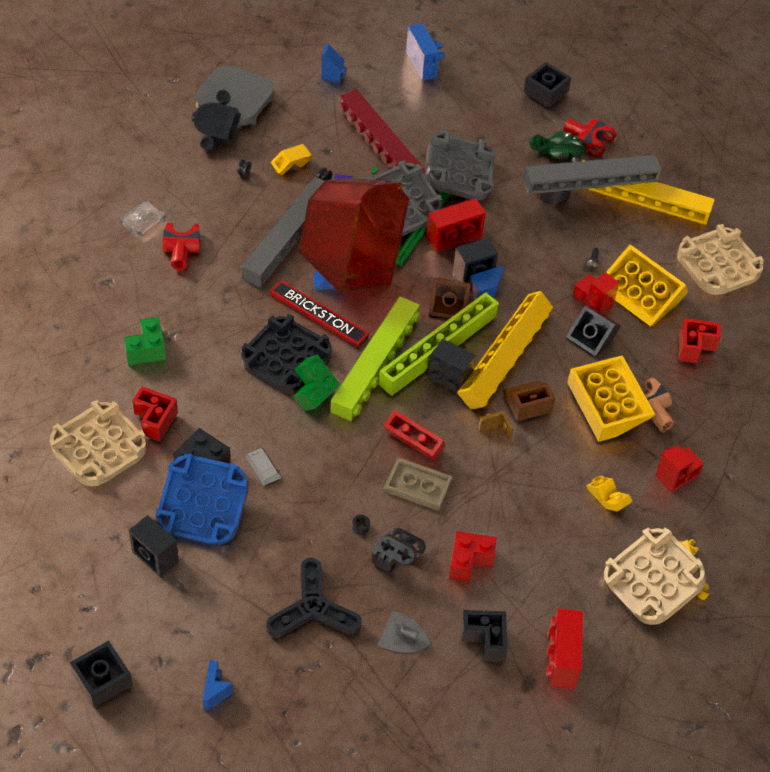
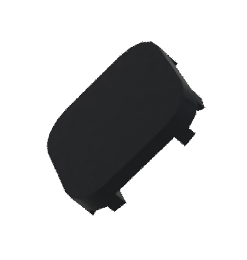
M287 314V317L279 316L276 318L271 316L268 318V324L249 344L244 343L242 346L241 363L248 373L283 393L294 394L305 385L294 369L306 358L314 355H319L325 365H327L331 360L332 345L326 334L320 336L294 321L293 315Z

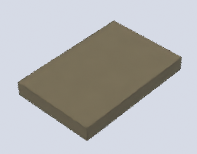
M397 457L383 492L440 511L453 481V476Z

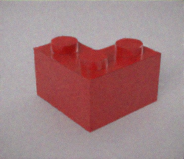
M606 272L597 279L588 274L575 284L572 297L584 306H592L604 314L614 306L620 282Z
M684 318L679 332L678 361L697 363L701 350L716 351L721 339V323Z
M141 386L132 400L134 414L143 417L141 427L145 436L161 442L178 414L177 399Z
M676 445L671 449L667 448L663 451L655 476L672 492L700 475L704 463L689 447L682 450Z
M456 531L449 579L469 582L472 564L492 567L497 537Z

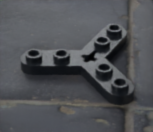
M306 558L301 563L302 599L272 615L266 622V631L274 638L282 637L312 619L349 635L358 633L362 624L359 614L323 598L322 566L319 560L315 558ZM317 603L313 609L309 608V604Z

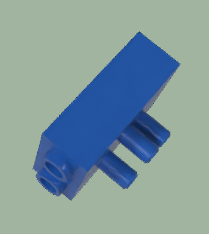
M423 23L408 26L406 52L422 80L437 77L439 59L445 58V53L438 50L442 49V43L432 40Z

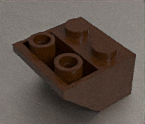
M534 381L503 389L502 391L516 421L553 411L555 397L547 383Z

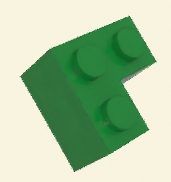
M159 317L140 319L142 334L124 337L128 366L166 360Z
M319 355L306 358L294 369L305 383L293 396L303 411L316 409L340 386V383Z

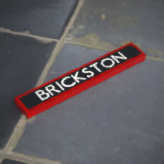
M282 280L270 290L272 297L357 349L369 338L368 332Z

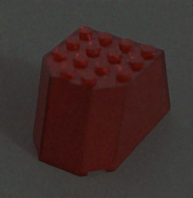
M356 178L326 180L308 199L299 253L339 293L392 284L410 200L408 195L404 193L401 182Z

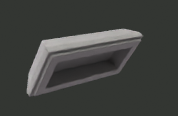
M263 448L245 456L263 486L281 478Z

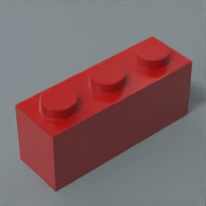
M396 410L392 412L384 424L386 433L433 462L437 460L445 448L442 438Z

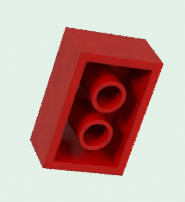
M475 198L428 213L426 238L435 252L483 236L486 212Z
M557 608L556 615L551 617L547 636L550 639V645L547 647L549 665L546 667V678H549V686L576 688L582 670L583 611Z

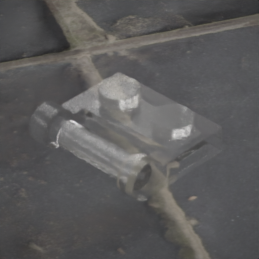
M147 200L119 217V223L138 238L142 237L144 232L159 222L163 223L167 220L166 214L163 211H159Z

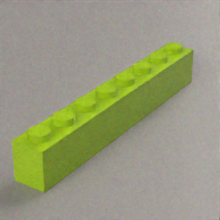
M485 292L379 371V386L393 396L429 368L431 353L442 339L459 346L497 317L499 302Z
M403 297L398 298L332 398L331 413L349 421L360 413L362 403L364 401L367 402L371 389L376 388L379 382V371L387 366L389 361L392 362L394 360L396 350L403 346L405 336L410 335L413 324L419 321L421 316L419 304Z

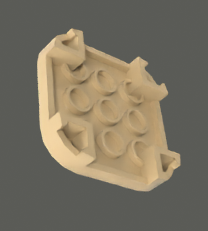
M724 224L717 225L714 231L691 239L689 236L684 237L679 245L677 252L679 262L696 284L709 294H725L752 284L761 276L764 260L762 256L756 257L740 237L741 231L738 228L733 230L724 227Z
M95 400L91 402L92 407L62 426L57 423L52 427L53 431L49 441L54 455L76 480L83 485L99 486L139 462L147 451L144 432L142 430L139 431L119 410V405L114 401L109 403Z
M648 527L642 531L643 536L615 559L610 557L606 561L604 579L610 591L638 620L645 624L654 625L670 618L700 593L706 583V572L699 558L696 559L672 535L670 530L667 528L650 529Z

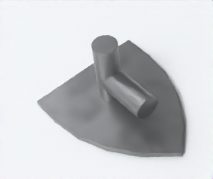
M392 610L377 647L396 653H411L430 647L431 643L427 634L418 623Z

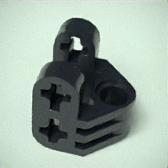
M394 528L388 534L378 539L372 553V564L392 572L397 562L409 564L416 557L421 556L426 550V544L421 538L401 528ZM415 543H417V544H418V547H417V548L420 549V550L417 551L416 548H415L413 545H414Z

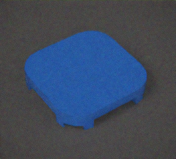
M184 454L170 462L167 468L169 472L158 509H156L157 520L161 523L163 529L177 537L211 545L228 543L236 535L248 494L249 481L244 471L233 463L228 464L194 456L193 454Z

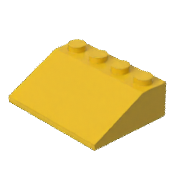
M632 245L625 249L606 272L620 282L615 301L650 327L675 308L688 293L686 284Z
M623 355L570 369L567 383L598 442L615 438L655 416V412Z

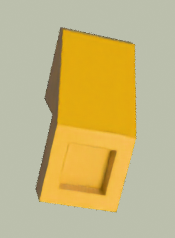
M304 144L282 150L270 163L283 176L294 164L302 168L313 155Z
M598 476L592 480V483L586 486L605 509L619 511L633 502L629 494L617 491L613 478Z

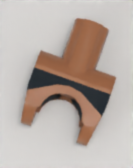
M650 378L645 382L648 394H645L655 412V416L651 420L660 432H665L675 423L665 410L672 405V399L666 389L655 378Z

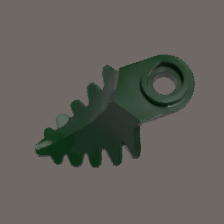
M562 131L556 132L550 138H544L536 134L529 141L532 150H536L542 155L549 154L554 158H559L561 154L568 158L570 153L573 157L581 156V154L584 156L588 153L586 145H582L583 141H578V136L572 139L571 133L563 136Z

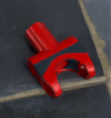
M568 118L563 127V132L571 133L574 137L578 136V141L582 140V145H586L588 154L594 156H602L606 151L605 146L600 141L612 142L616 138V131L611 126L596 119H592L587 125H583Z
M167 222L163 233V252H172L171 266L176 270H184L187 267L188 254L200 253L199 224H194L188 232L180 233L174 230L173 223Z

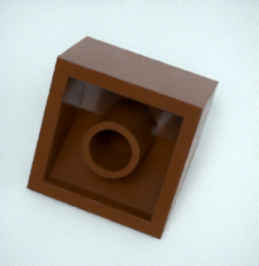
M435 277L429 315L452 318L464 309L468 304L471 282Z

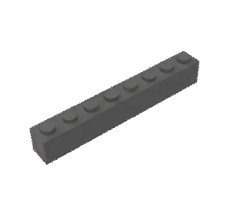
M656 155L528 166L525 167L522 180L527 194L658 182L662 169Z
M317 177L307 184L303 193L298 195L294 204L289 206L288 211L270 229L269 234L261 240L257 249L252 251L248 260L242 263V279L259 287L265 283L333 198V184Z

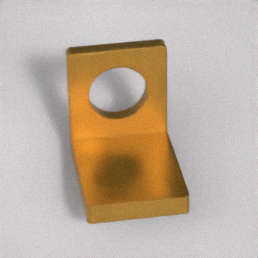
M504 410L497 413H489L479 419L478 429L480 432L501 425L508 440L512 438L513 427Z

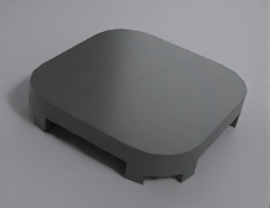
M228 65L215 69L195 95L196 107L198 109L205 103H219L216 99L217 92L220 90L228 91L231 100L227 106L235 107L241 113L237 126L240 129V126L249 124L253 126L257 123V116L269 101L272 102L274 99L273 83L263 76Z
M443 129L442 132L433 134L428 144L425 177L430 185L438 191L471 200L475 198L478 201L483 200L490 194L494 186L493 168L496 151H492L486 144V140L481 139L479 143L449 135V130Z
M405 160L399 161L398 166L372 178L366 176L359 187L360 203L377 230L389 238L404 236L427 225L428 213L441 210L442 198L436 194L422 172V167L419 164L405 163Z

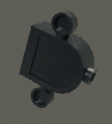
M226 90L217 92L216 99L219 103H205L192 114V122H194L196 129L204 137L200 141V146L206 152H210L215 148L214 141L231 145L241 117V113L237 108L227 106L231 96Z

